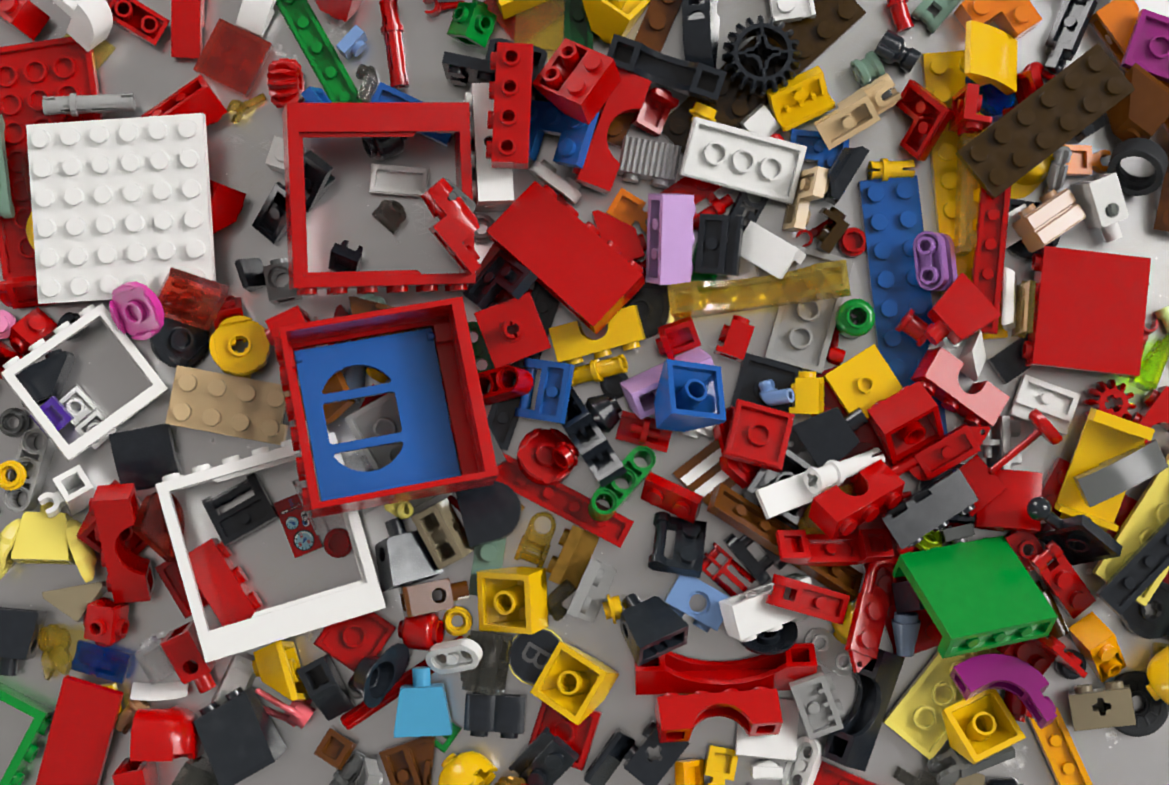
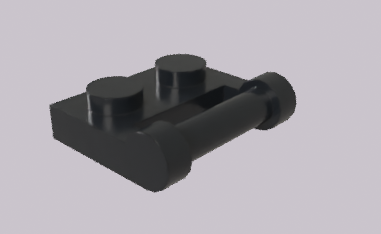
M255 472L246 475L247 479L213 498L209 496L202 500L203 506L224 546H230L279 518L263 488L261 480ZM249 490H253L254 496L220 514L219 507Z
M667 512L655 513L653 525L656 527L653 551L648 559V567L654 571L700 578L707 522L695 520L693 524L682 518L673 517ZM667 530L675 531L672 559L664 556Z

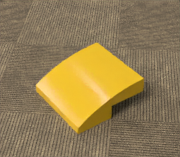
M973 20L967 21L964 74L980 86L991 83L1005 95L1017 92L1018 40L993 26Z

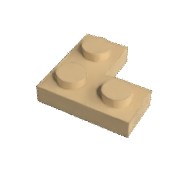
M816 166L801 171L793 204H787L782 230L789 232L805 230L811 216L809 210L810 201L823 198L828 190L829 179L827 176L829 169Z

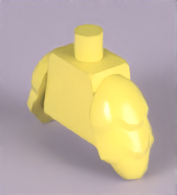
M52 502L40 505V512H24L22 518L10 522L0 533V580L14 563L18 562L21 564L77 565L83 580L86 583L92 581L95 575L97 558L94 549L77 538V533L82 523L78 520H73L67 513L59 512L55 517L48 518L45 510L53 506L54 503Z

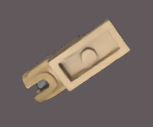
M888 73L878 77L857 90L854 94L837 103L838 109L814 122L816 129L829 150L880 121L879 114L893 107L897 101L902 99L900 93L894 88L895 83Z

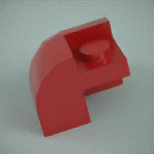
M179 706L169 709H138L135 713L131 729L130 761L164 762L173 761V759L188 757V759L200 757L204 754V746L193 722L198 716L189 709Z

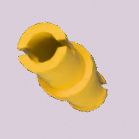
M620 354L604 360L596 358L591 360L589 364L574 367L571 386L593 380L601 382L604 381L605 377L627 373L628 363L625 356Z

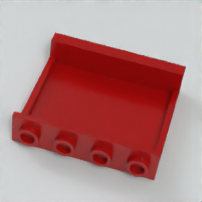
M1045 246L1037 250V253L1033 254L1031 261V270L1035 271L1034 282H1031L1029 286V300H1032L1031 312L1028 311L1027 316L1028 341L1024 342L1022 357L1026 359L1025 366L1038 365L1115 374L1123 378L1140 376L1151 258Z

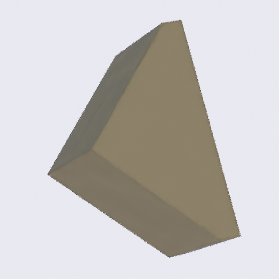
M106 581L42 592L43 599L76 622H81L87 612V604L102 598L107 591Z

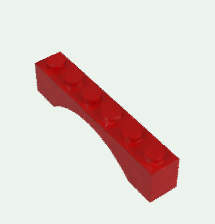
M814 643L794 644L787 651L776 655H758L747 659L724 662L692 659L672 651L641 666H638L634 660L636 695L688 694L696 691L717 693L731 688L745 691L760 686L767 687L768 689L777 688V691L791 690L790 682L817 673Z

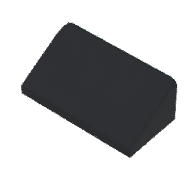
M620 728L616 729L584 773V781L591 785H605L624 759V754L632 744H635L634 738Z

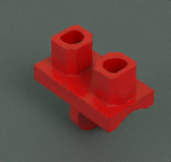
M623 410L615 439L638 446H647L653 450L667 453L672 431L656 429V420L654 418L645 417L640 419L635 413Z

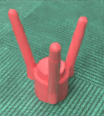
M260 688L255 690L256 694L285 711L283 714L263 706L267 714L287 722L292 727L298 726L303 729L316 710L310 706L312 699L292 701L290 705H287Z

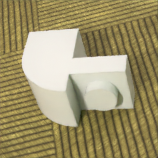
M52 0L71 17L66 33L87 52L107 39L113 25V16L106 0Z

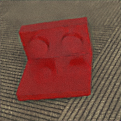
M1052 635L1048 639L1042 637L996 648L1001 654L1025 661L1042 675L1054 660L1082 678L1088 675L1080 667L1082 661L1070 651L1065 653L1063 650L1066 646Z

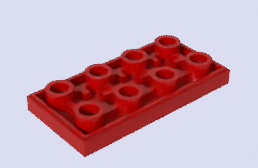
M69 675L63 678L36 785H100L124 692Z

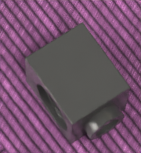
M287 258L274 259L270 261V265L263 266L268 298L272 304L303 299L302 296H297L296 290H289V282L284 287L276 286V278L279 274L287 273L289 275Z

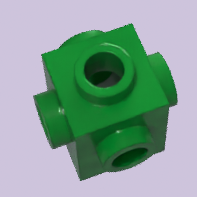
M481 1L459 2L453 12V19L447 35L467 47L485 48L493 32L497 15L487 10L488 5Z

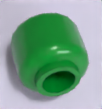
M854 298L847 300L839 306L836 312L835 327L841 335L847 338L861 337L867 334L875 323L874 310L868 302L862 299Z

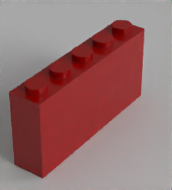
M534 181L486 230L490 241L499 249L531 270L538 277L535 280L597 335L645 284L642 274L644 270L634 260L630 259L628 262L620 255L622 253L621 249L614 242L609 240L606 243L599 237L601 233L589 221L586 224L578 218L579 213L569 203L565 205L560 203L556 199L558 195L547 184L542 187L538 182Z

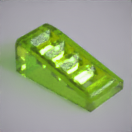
M1169 333L1161 335L1143 358L1140 376L1128 378L1126 384L1146 392L1157 388L1169 357Z

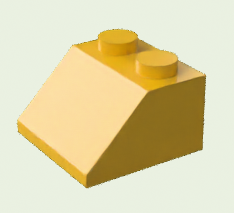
M518 566L479 570L476 572L479 630L532 635L549 626L546 568Z

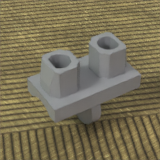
M999 416L995 425L990 427L989 433L981 444L983 446V458H987V466L989 468L1012 450L1011 437L1020 436V421L1011 420L1010 416ZM1022 452L1001 469H1012L1011 466L1021 464Z

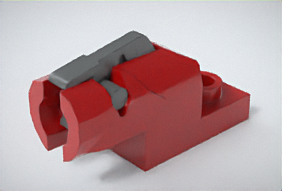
M443 177L420 197L426 203L432 216L439 218V221L430 227L429 230L468 276L481 267L477 261L480 259L477 252L470 245L465 247L462 243L480 228L478 219L474 214L476 203L449 179Z

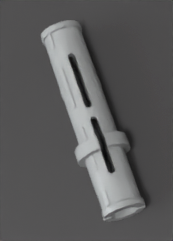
M70 93L69 96H43L42 100L44 115L71 114L72 117H78L79 114L135 112L136 108L134 93L77 95V93Z

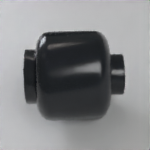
M362 137L361 140L370 158L374 157L378 161H385L404 151V141L407 140V137Z

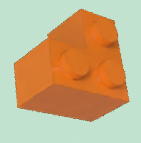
M965 0L954 12V15L965 30L966 22L970 20L987 25L994 21L1000 30L1011 35L1016 40L1033 30L1042 20V17L1030 0Z

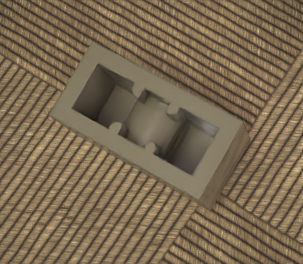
M448 498L431 505L411 517L439 570L464 558L475 550L474 547H469L466 532Z
M1110 681L1104 683L1105 687L1093 689L1092 684L1074 686V691H1069L1068 693L1074 731L1136 725L1130 685H1123V681ZM1098 698H1103L1105 703L1111 704L1106 706V711L1101 712L1099 707H1093V705L1097 704Z

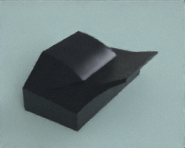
M863 146L843 148L828 171L829 187L824 194L826 201L835 206L870 150Z

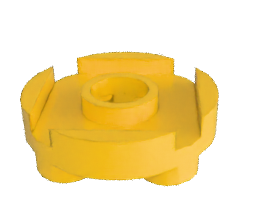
M233 316L223 320L214 334L212 333L209 341L210 354L215 364L224 373L234 376L250 375L263 368L267 363L271 350V344L264 332L265 328L247 316ZM244 339L243 343L248 342V347L242 353L232 350V346L237 344L236 340Z

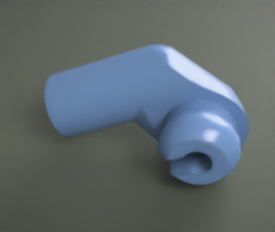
M772 379L759 382L758 386L761 391L759 395L765 404L775 406L794 402L795 395L791 388L778 390L775 388V383Z

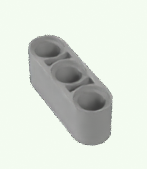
M29 429L21 438L14 461L21 463L25 468L29 463H32L35 466V473L31 478H26L21 488L13 491L5 490L3 501L7 509L12 512H30L39 503L38 497L42 493L56 448L41 429ZM41 434L44 444L42 448L37 450L34 447V439ZM11 470L9 480L13 481L16 478V472ZM21 491L26 494V503L22 507L16 501L17 495Z

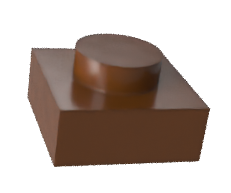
M329 728L314 754L341 771L357 744L334 729Z

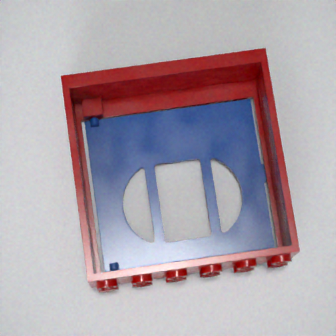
M462 296L279 327V336L274 337L277 362L284 363L283 367H279L283 392L289 391V396L285 397L288 422L294 421L295 427H290L293 451H300L301 457L296 458V468L299 481L305 480L306 488H301L304 511H311L312 518L493 485L499 474ZM430 326H432V329H431V328H428V329H422V330H416V331H410V332H404V333H398V334L380 336V337H375V338H369V339H363V340H357V341H351V342H345V343H339V344H333V345H327V346H321V347H315V348L297 350V351H294V355H293V350H294V349H300V348H306V347H312V346L324 345V344H329V343H335V342H341V341H347V340H353V339H359V338H365V337H371V336H377V335H383V334H389V333H395V332H401V331H407V330H413V329H419V328H424V327H430ZM296 366H297L298 377H299V382H300V388H301V393H302V399H303V404H304V409H305V415H306V420H307V426H308V431H309V437H310V442H311V447H312V453H313V458H314V464H315V469H316V475H317V480H318V485H319V491H320V496H321V502H320L319 493H318V487H317V482H316V477H315V471H314L313 460H312V455H311V449H310V444H309V439H308V433H307V428H306V422H305V417H304V411H303V406H302V401H301V395H300L299 384H298L297 373H296ZM352 366L374 368L390 379V383L328 394L322 393L324 386L334 374ZM387 393L395 394L401 432L338 444H331L329 442L323 405ZM394 443L403 444L401 451L391 463L374 471L350 469L342 465L334 457L335 454Z

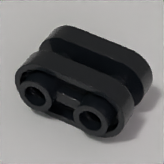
M731 533L723 540L730 551L761 586L771 579L766 572L768 568L774 565L778 570H781L788 564L780 561L779 556L746 535L738 539ZM753 542L765 554L759 561L747 549Z

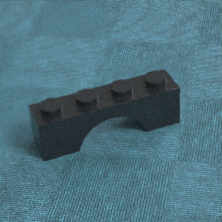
M617 34L613 35L607 56L615 60L617 69L621 68L648 79L651 83L715 105L717 104L727 74L725 71L699 62H689L668 56L647 47L643 43Z
M879 648L877 659L870 660L859 673H854L858 682V694L855 705L849 716L842 722L844 728L829 734L822 753L823 757L849 768L866 771L899 677L904 657Z

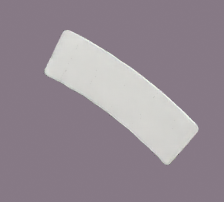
M181 681L168 683L133 682L130 699L162 701L186 697L189 683L183 684Z

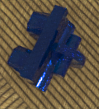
M78 640L76 653L70 669L122 684L124 683L132 654L109 647L98 646L85 640Z

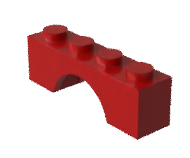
M618 68L621 81L599 110L600 113L583 168L573 167L572 173L576 174L575 182L604 194L611 191L620 167V163L613 157L608 147L607 133L609 126L619 115L637 113L642 108L651 84L650 80Z
M134 483L97 486L93 498L89 500L90 515L95 516L96 519L95 538L97 542H101L102 546L101 564L102 567L107 568L108 572L106 586L108 592H112L114 604L150 601L155 588L150 559L140 557L131 552L121 538V532L135 524L140 509Z
M764 686L745 691L731 688L717 693H709L707 691H696L689 695L667 693L657 697L655 706L659 743L689 741L692 731L698 723L715 716L726 717L736 721L744 728L749 737L777 735L783 723L777 688L768 689Z

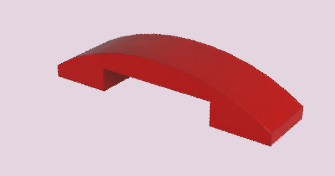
M861 529L857 534L842 535L833 541L826 534H806V530H777L775 532L780 561L805 566H848L884 561L894 557L889 529Z

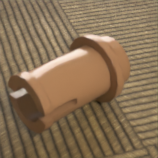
M129 699V704L118 715L115 729L119 732L122 731V734H127L128 730L132 727L136 711L138 709L150 708L147 701Z

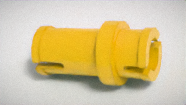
M881 158L879 161H869L867 169H876V171L867 172L869 180L882 179V181H888L889 178H914L915 170H903V168L915 167L914 160L889 161L888 158Z

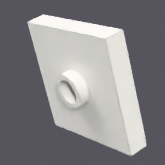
M779 698L783 723L777 735L749 737L744 728L737 723L735 756L795 762L799 710L795 700Z

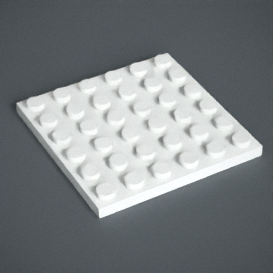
M204 113L26 125L38 304L112 300L113 295L111 294L114 289L126 282L135 281L146 285L157 297L217 293L206 115Z

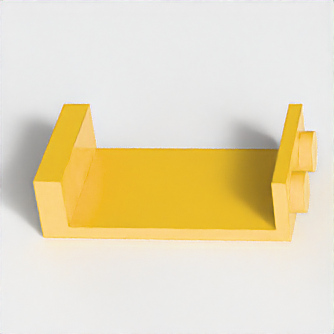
M1091 408L1054 506L1057 511L1061 512L1060 518L1065 519L1084 514L1103 531L1107 532L1110 529L1117 532L1119 526L1114 522L1126 491L1089 507L1085 504L1073 477L1100 466L1099 463L1143 445L1145 439L1151 441L1155 429Z

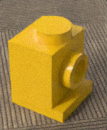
M798 371L795 383L791 384V389L795 395V406L789 407V413H823L825 377H816V371Z

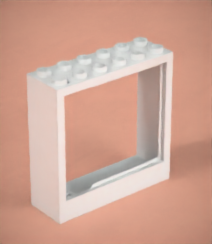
M328 432L329 442L331 444H338L335 432ZM291 439L281 442V448L274 450L269 449V446L251 451L252 456L243 459L239 455L227 457L221 460L223 465L216 467L210 466V464L200 465L192 468V474L185 476L180 475V472L162 477L163 482L155 484L206 663L387 608L359 511L355 510L344 512L343 517L362 580L254 612L252 618L214 630L209 629L171 493L212 480L219 483L294 461L297 457L301 456L300 451H293ZM309 439V444H310V449H311V455H313V453H312V447H311V442H310V439ZM342 453L335 454L334 457L345 466Z

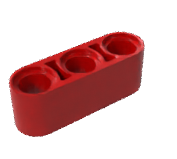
M511 365L478 373L485 406L524 396L530 392L533 386V377L529 371ZM516 376V383L513 385V379ZM489 383H490V384H491L490 390H489V392L487 393V387H488V385H489Z

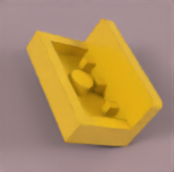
M819 66L795 76L793 80H787L788 86L786 87L778 84V91L775 93L771 91V88L766 92L772 116L785 132L836 107L835 101L828 94L824 73Z

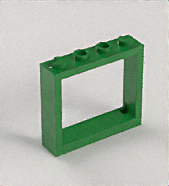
M0 682V700L34 718L0 781V785H21L26 776L23 771L27 763H32L39 752L40 747L37 744L42 736L45 737L50 731L51 718L55 710Z

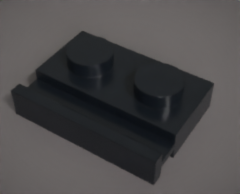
M700 213L695 273L739 276L744 226L743 216Z
M547 726L508 768L510 771L514 770L519 774V778L525 779L528 785H553L579 757V754L559 736L555 737L551 734Z

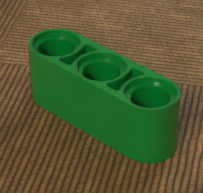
M638 446L622 461L627 473L619 478L626 480L629 488L620 489L614 480L603 488L600 486L595 491L588 504V512L592 519L599 522L609 520L645 480L656 463V456L651 448ZM634 458H643L648 466L645 468L638 467L634 463ZM597 500H605L608 502L610 509L607 511L600 510L595 502Z

